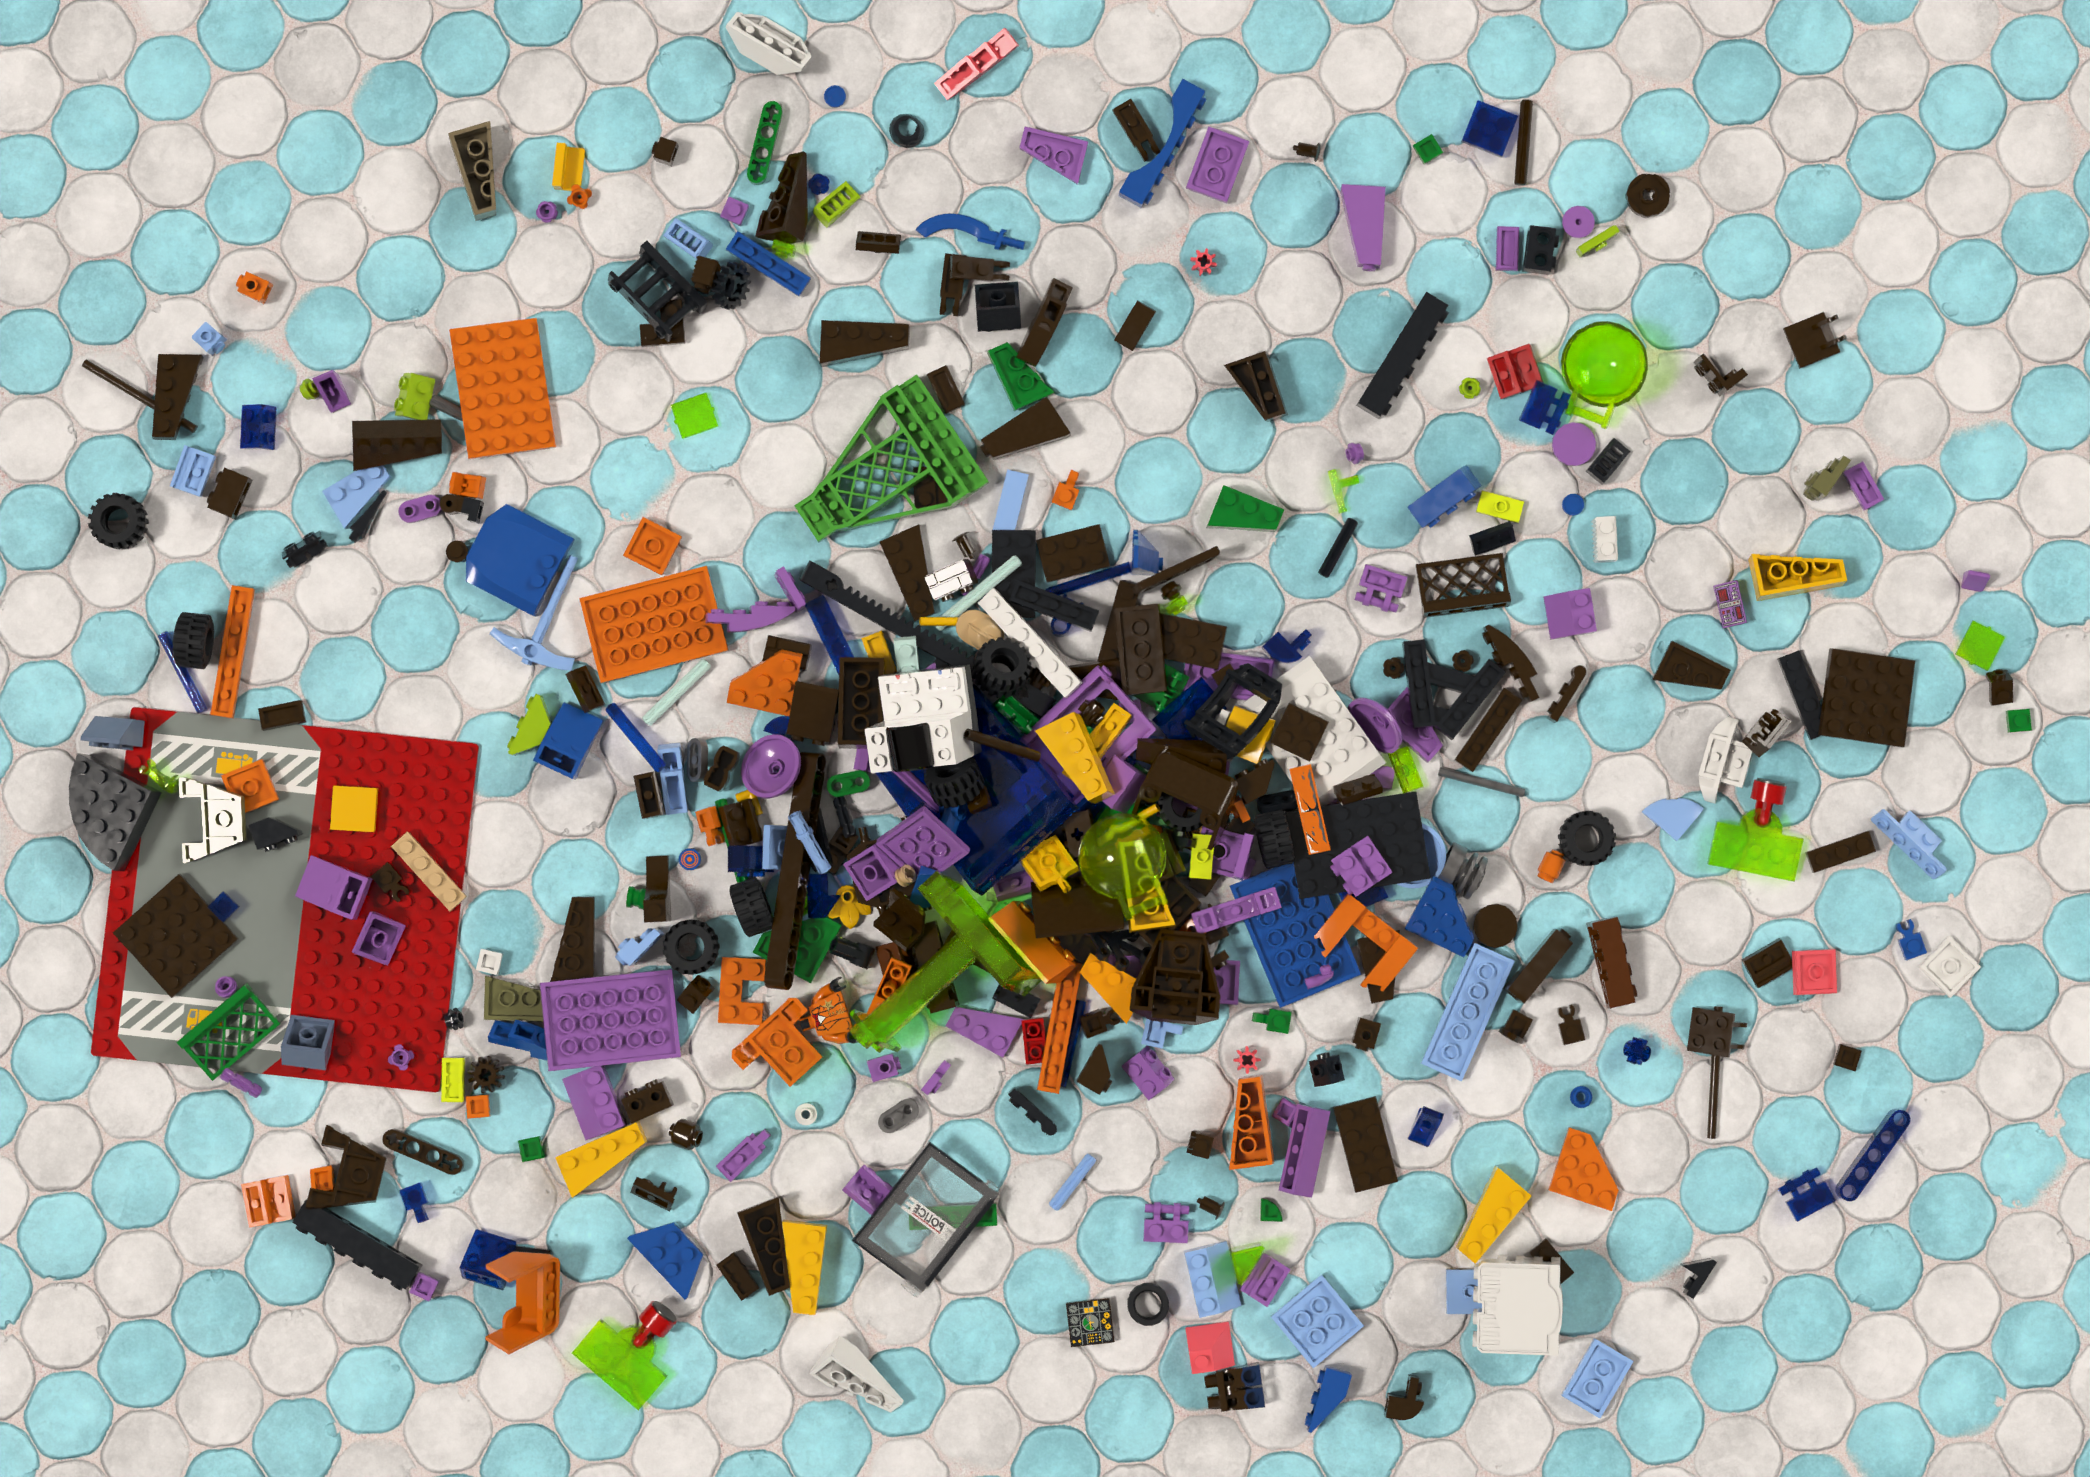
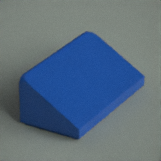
M921 865L909 900L915 905H920L922 908H930L942 872Z

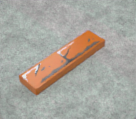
M1311 764L1291 768L1289 770L1308 853L1312 855L1330 851Z

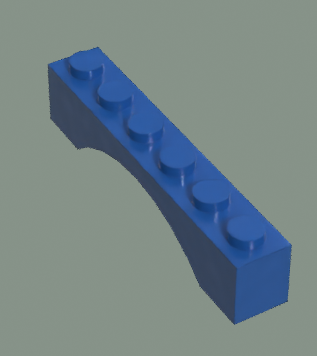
M1182 78L1172 96L1173 125L1167 143L1150 163L1129 173L1119 191L1121 198L1139 208H1142L1144 203L1149 204L1154 195L1151 190L1154 185L1159 186L1164 177L1162 171L1165 165L1167 167L1171 165L1175 157L1172 154L1174 149L1181 147L1185 136H1183L1186 128L1191 129L1196 120L1193 115L1197 109L1201 111L1207 100L1204 98L1205 90Z

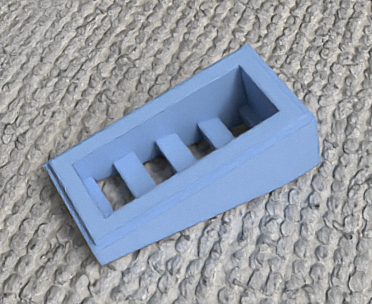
M677 218L674 219L663 235L696 260L697 256L706 257L713 247L710 241ZM680 227L683 228L678 234V236L676 238H673L677 230ZM688 232V233H689L688 236L686 237V239L684 240V242L681 243V240L684 238V236H685L686 233ZM694 238H697L689 249L688 246L690 245L692 240Z

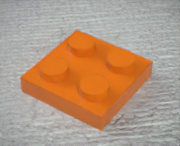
M642 517L623 556L663 576L682 536Z
M263 759L221 775L227 791L244 796L245 814L279 800Z

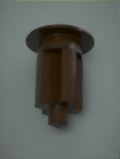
M1299 142L1298 146H1293V150L1296 151L1297 155L1314 158L1316 162L1320 155L1321 144L1318 143L1316 146Z
M964 532L955 537L952 542L956 541L964 557L968 556L970 559H974L973 553L976 550L966 535L969 532Z
M1206 1196L1203 1199H1197L1200 1209L1215 1215V1220L1219 1218L1224 1209L1225 1202L1221 1205Z

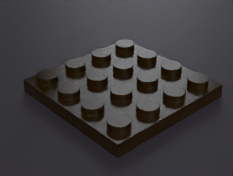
M1830 648L1818 736L1905 747L1915 661Z
M181 874L172 879L113 932L171 998H174L239 940Z

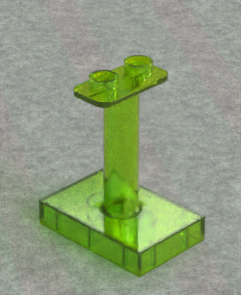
M939 871L934 872L917 889L956 935L870 1014L855 1009L849 1013L856 1022L849 1030L855 1039L866 1049L872 1046L879 1053L885 1048L895 1052L900 1051L902 1047L894 1036L976 960L983 964L1001 987L1024 997L1042 981L989 922L988 918L990 916L961 882Z

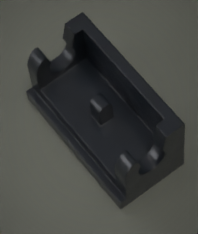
M1002 979L992 999L1029 1018L1032 1017L1041 1000L1035 995L1021 988L1019 989Z

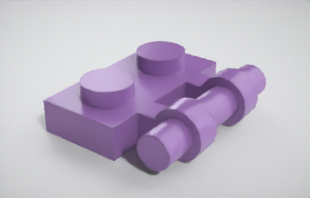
M1365 564L1359 586L1365 587L1367 590L1365 594L1356 592L1354 600L1362 602V605L1379 607L1384 612L1392 611L1396 613L1399 605L1391 602L1392 596L1402 597L1407 577ZM1373 591L1386 594L1384 600L1373 597Z
M1161 1202L1145 1204V1212L1153 1213V1219H1144L1143 1241L1188 1243L1189 1221L1180 1220V1214H1189V1206L1181 1205V1203L1165 1205L1161 1204ZM1160 1213L1173 1214V1220L1160 1219Z

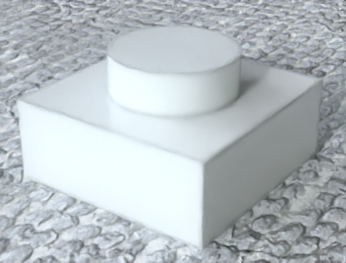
M481 949L476 970L498 975L503 953Z

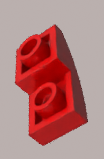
M1044 1019L1021 1020L1026 1065L1042 1063L1046 1041Z

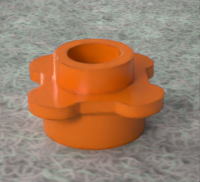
M574 184L571 187V195L567 197V202L570 205L573 204L576 207L585 209L588 206V198L592 196V191Z

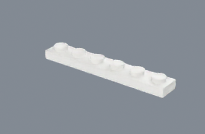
M992 588L978 602L1014 643L1017 641L1020 643V647L1026 649L1025 654L1030 655L1032 663L1065 698H1068L1082 684V681L995 588Z

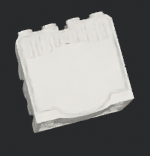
M1498 1255L1497 1259H1483L1479 1264H1474V1279H1478V1286H1474L1473 1302L1482 1303V1308L1474 1309L1473 1324H1477V1331H1473V1347H1477L1481 1353L1559 1355V1333L1563 1314V1294L1560 1284L1561 1257H1552L1551 1262H1543V1257L1534 1256V1258L1516 1256L1515 1261H1507V1255Z

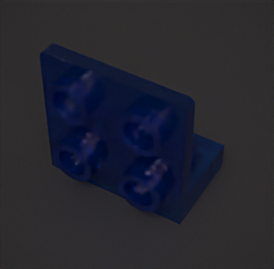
M476 1229L459 1267L462 1278L504 1290L507 1283L506 1280L486 1269V1264L514 1252L517 1245L516 1241Z

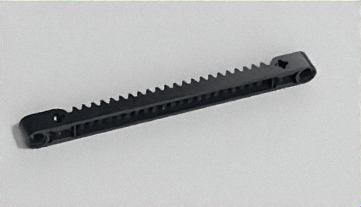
M809 560L799 577L800 581L899 637L916 636L918 648L950 666L970 664L972 676L975 658L973 655L967 659L966 651L959 654V647L951 650L952 644L949 642L944 646V639L941 638L936 641V634L928 637L929 630L926 629L921 633L920 625L913 628L914 622L910 621L906 624V617L904 616L898 620L899 614L897 612L890 615L891 609L887 608L883 611V604L881 603L875 607L876 601L874 599L868 602L867 595L860 598L861 593L858 590L852 594L853 588L851 586L845 590L841 578ZM833 581H836V585L838 588L836 590L832 589L831 591H828L829 587L827 583H833ZM1025 683L1023 688L1027 689L1026 693L1029 695L1027 698L1019 699V693L1016 695L1011 694L1026 709L1040 717H1043L1057 701L1028 683Z

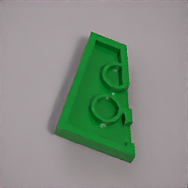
M1008 342L987 351L1014 411L1055 393L1024 361L1016 358L1018 353Z

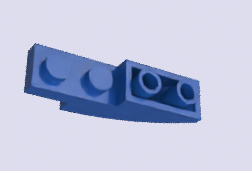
M516 1019L514 1024L495 1020L488 1035V1042L529 1051L531 1057L547 1061L544 1028Z

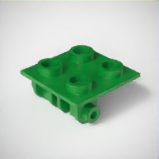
M1165 664L1167 692L1132 696L1151 705L1158 712L1169 715L1190 677Z

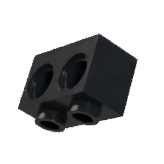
M1529 226L1522 272L1549 275L1551 269H1555L1556 257L1553 256L1554 248L1558 247L1559 242L1556 228ZM1538 235H1545L1548 238V244H1540L1537 240ZM1535 257H1543L1545 265L1538 266L1535 263Z

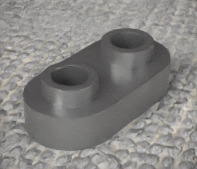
M692 738L687 746V777L692 782H703L708 771V745L702 738Z
M912 1099L900 1101L880 1115L878 1120L880 1129L885 1133L897 1131L917 1117L919 1113L918 1104ZM907 1105L912 1108L910 1114L904 1112V1107ZM887 1118H892L894 1120L893 1125L888 1126L885 1123V1120Z

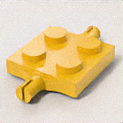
M1032 832L1027 834L1025 839L1031 846L1027 851L1018 855V860L1038 889L1043 891L1052 885L1058 884L1063 893H1067V890L1069 892L1071 886L1065 879L1079 871L1058 837L1054 835L1046 840L1038 841Z

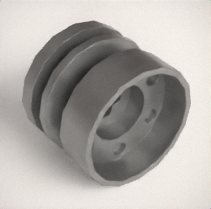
M1453 842L1446 854L1445 866L1438 878L1450 884H1453V882L1457 883L1455 889L1457 895L1465 887L1463 897L1469 899L1478 889L1484 878L1488 858L1482 856L1478 864H1476L1478 853L1474 852L1468 860L1465 858L1467 848Z

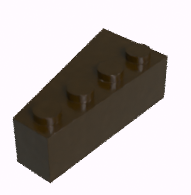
M821 320L819 364L821 367L856 359H865L876 355L909 350L910 326L909 324Z
M441 419L352 421L353 471L441 454Z
M937 920L925 923L924 936L914 944L916 953L913 954L916 967L919 966L921 975H919L921 987L925 989V1002L930 1010V1014L960 1005L946 952L942 948L943 941Z
M779 1196L737 1212L769 1296L790 1288Z

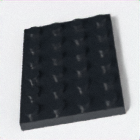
M1416 791L1358 800L1345 805L1340 803L1321 806L1330 851L1312 855L1308 853L1299 810L1286 812L1294 849V868L1299 899L1347 892L1342 885L1345 883L1341 875L1337 877L1330 866L1333 864L1331 860L1366 836L1370 838L1392 871L1391 874L1370 888L1430 879Z

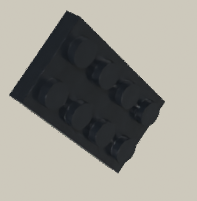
M992 530V573L1012 556L1016 555L1022 562L1021 566L994 588L1022 618H1035V611L1009 602L1017 580L1035 586L1036 530Z

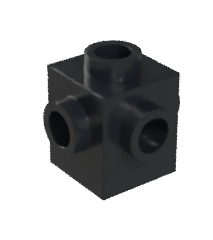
M1329 1052L1316 1055L1317 1059L1309 1061L1314 1087L1330 1085L1345 1080L1339 1054L1330 1056Z

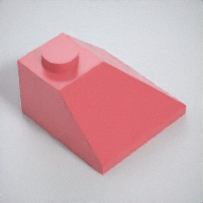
M1229 1321L1185 1327L1192 1374L1212 1372L1235 1366Z

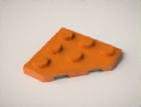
M781 649L772 657L750 668L749 671L740 676L738 675L730 682L727 703L790 716L795 682L799 678L803 654Z
M1568 1127L1548 1190L1612 1211L1619 1190L1590 1134Z

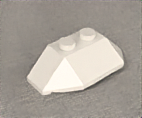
M736 12L726 25V29L739 53L776 75L801 72L812 57L799 36L765 16Z

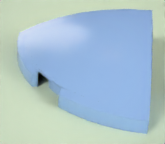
M1665 798L1650 804L1642 813L1677 841L1704 808L1688 799L1667 800Z

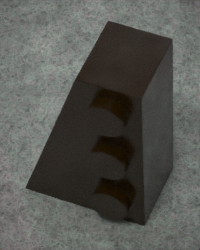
M1266 351L1224 365L1265 421L1269 422L1288 415L1269 355Z
M1175 876L1165 881L1161 891L1176 925L1167 928L1139 931V935L1151 947L1160 929L1177 930L1191 916V913H1194L1202 905Z

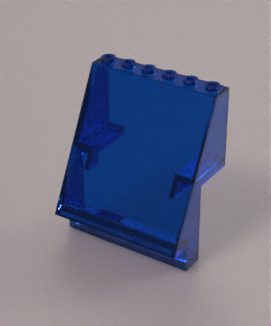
M973 684L979 732L1033 749L1000 712L996 711L997 708L984 693ZM981 744L982 752L973 757L984 777V785L987 786L992 806L974 815L968 809L966 817L960 820L955 835L970 848L969 854L953 865L974 892L983 896L1079 807L1072 799L1074 797L1073 793L1041 758L1038 762ZM912 762L906 765L925 784L924 773L931 764L911 767V764L915 763ZM892 771L875 773L907 817L925 806L940 819L939 811L929 806Z

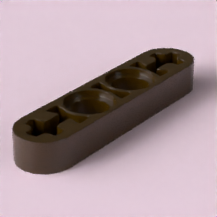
M390 1129L383 1135L382 1141L387 1148L447 1174H458L464 1168V1160L461 1156L398 1129ZM395 1133L397 1134L396 1138L401 1141L406 1137L407 1140L404 1142L403 1148H399L402 1144L394 1142L391 1145L388 1135L391 1136ZM411 1141H415L419 1145V1151L416 1154L410 1153L407 1149ZM430 1150L438 1151L439 1160L437 1162L429 1161L427 1155ZM444 1154L448 1155L445 1158L448 1161L456 1159V1164L459 1165V1168L451 1170V1165L443 1163V1167L440 1166L444 1159Z

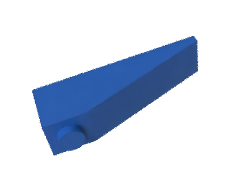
M1133 530L1132 575L1153 576L1158 571H1163V558L1159 557V552L1138 530Z

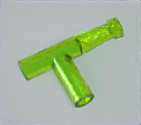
M1336 469L1330 470L1328 475L1339 508L1338 512H1347L1341 488L1359 484L1358 475L1339 479Z

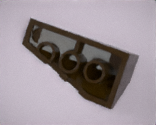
M804 151L788 155L778 176L780 183L775 192H771L769 196L771 202L767 211L763 210L760 215L755 237L784 244L803 242L808 223L807 153Z

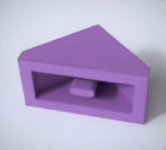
M334 370L312 378L331 413L351 405L339 374Z

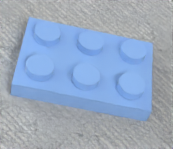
M1594 1338L1561 1396L1596 1417L1601 1418L1634 1361Z

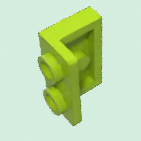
M404 373L399 380V397L394 403L395 416L427 420L435 379L414 373Z

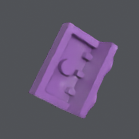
M1145 1046L1121 1066L1148 1101L1174 1080L1170 1070L1162 1064L1155 1051L1151 1050L1149 1046Z
M863 1165L842 1191L872 1215L893 1187L877 1176L873 1169Z

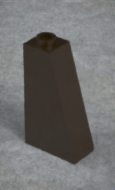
M1045 397L982 438L981 443L983 445L980 448L986 457L991 456L995 460L1071 436V433L1049 399Z
M1562 928L1560 930L1553 929L1506 983L1503 989L1516 1001L1525 1004L1573 944L1569 940L1571 936Z

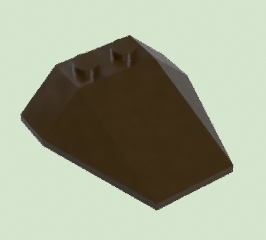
M1160 929L1132 987L1130 1011L1151 1021L1199 1025L1218 1020L1221 997L1205 933Z

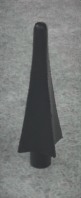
M385 490L380 493L373 504L350 527L353 532L349 539L354 543L357 542L360 536L365 538L375 513L387 494Z

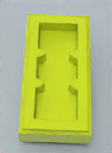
M1481 491L1476 512L1519 523L1524 501Z
M1193 834L1192 839H1196L1195 848L1191 849L1189 878L1211 880L1214 847L1212 850L1207 848L1212 835Z
M442 1058L441 1102H464L465 1058Z

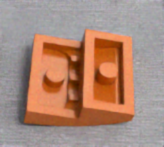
M288 1175L241 1184L249 1228L291 1220L296 1217Z

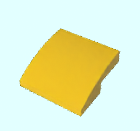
M1235 705L1226 727L1241 735L1259 714ZM1269 719L1258 735L1236 756L1255 764L1260 762L1266 742L1270 741L1275 720Z

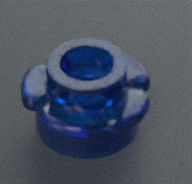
M822 174L813 175L808 182L811 192L815 195L825 194L829 190L828 185L830 181L827 176Z

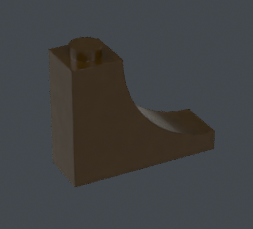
M669 856L646 857V892L643 900L644 923L671 921Z

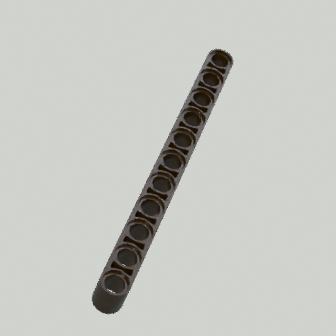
M801 752V767L799 775L794 782L789 815L796 811H801L804 820L813 829L815 838L826 757L823 753ZM789 819L764 983L767 988L789 990L793 984L811 867V858L801 840L797 839V833Z

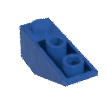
M1326 1365L1324 1370L1319 1371L1317 1383H1320L1318 1391H1314L1312 1394L1311 1404H1313V1409L1311 1413H1307L1304 1424L1307 1426L1308 1432L1312 1433L1346 1397L1352 1377L1350 1372Z

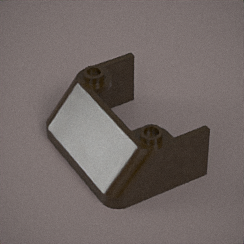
M1163 749L1155 757L1140 787L1131 815L1136 816L1146 801H1158L1162 792L1202 809L1200 821L1204 827L1213 831L1207 848L1212 850L1223 835L1239 786L1234 778L1172 750Z

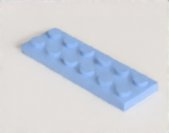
M1473 943L1421 1064L1462 1082L1514 964V960Z

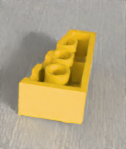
M1751 554L1748 559L1757 601L1841 587L1847 582L1843 559H1812L1796 556H1765L1760 554Z
M1072 712L1035 730L1088 801L1096 804L1115 795L1080 714Z
M639 1121L555 1157L572 1198L647 1142Z
M1494 1166L1492 1174L1483 1189V1193L1456 1248L1476 1264L1532 1195L1501 1169Z
M783 1220L782 1226L793 1313L816 1315L827 1225Z

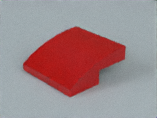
M1530 344L1487 358L1500 399L1544 385Z

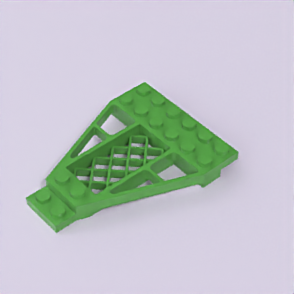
M916 374L900 386L896 385L880 396V399L824 480L819 483L811 495L794 506L816 540L820 543L836 531L850 530L954 507L987 485L989 481ZM886 406L899 425L900 430L878 445H874L865 430L880 408ZM864 435L871 445V449L838 471L857 441ZM896 442L908 444L905 455L894 453ZM892 445L890 452L883 451L884 449ZM911 445L920 458L909 456ZM878 454L889 456L887 467L876 465ZM873 457L872 464L865 463ZM893 457L904 458L902 470L891 468ZM908 459L920 462L917 473L906 471ZM924 463L927 469L921 472ZM860 466L871 468L869 480L858 478ZM875 469L886 471L884 482L873 480ZM855 470L854 477L847 475ZM890 472L901 474L899 485L888 483ZM905 475L915 476L903 484ZM931 476L935 479L948 501L917 509L907 492ZM842 478L853 480L851 492L839 490ZM857 481L868 483L866 495L854 493ZM872 484L883 486L881 497L869 495ZM887 487L897 488L885 496ZM839 493L850 495L848 506ZM853 496L865 498L863 510L851 508ZM899 496H904L912 507L910 511L869 519V516ZM868 499L878 500V502L867 508ZM851 511L859 512L860 514L854 517Z

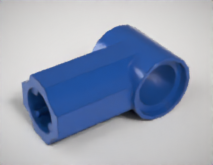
M967 803L954 808L939 806V813L941 815L939 820L954 834H956L960 820H963L967 815Z

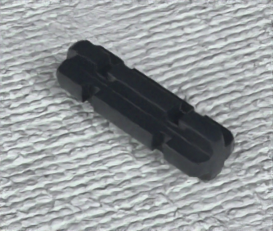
M844 796L836 797L833 800L835 809H837L836 813L841 828L844 829L842 830L845 838L854 837L856 830L854 825H852L853 820L849 808L846 806V799Z

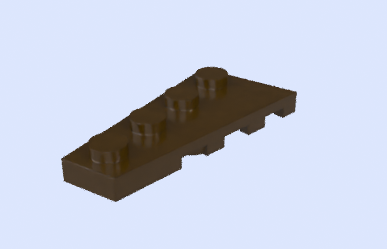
M158 354L152 438L154 440H176L184 417L186 404L191 396L190 392L193 383L196 382L198 376L197 371L204 358L202 355Z
M918 524L880 541V545L915 622L920 617H927L935 613L930 587H928L925 579L928 571L920 525Z

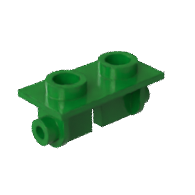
M1002 695L1001 698L992 704L996 711L1003 714L1021 730L1022 734H1029L1032 730L1031 727L1039 721L1013 696L1005 698Z

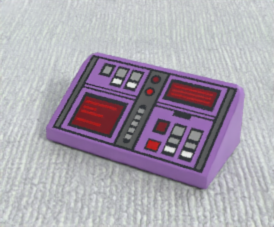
M1738 581L1714 585L1713 588L1722 627L1727 628L1747 623Z

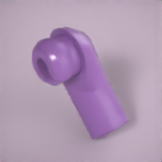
M1328 964L1320 967V974L1305 978L1304 981L1307 989L1320 986L1330 980L1334 975L1331 966Z

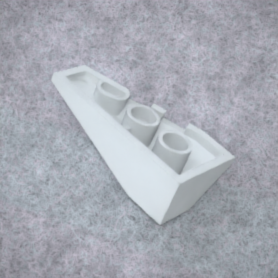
M841 1336L827 1346L809 1373L831 1388H834L836 1385L846 1389V1394L850 1396L854 1394L860 1395L865 1398L867 1403L888 1412L894 1411L904 1401L863 1353Z

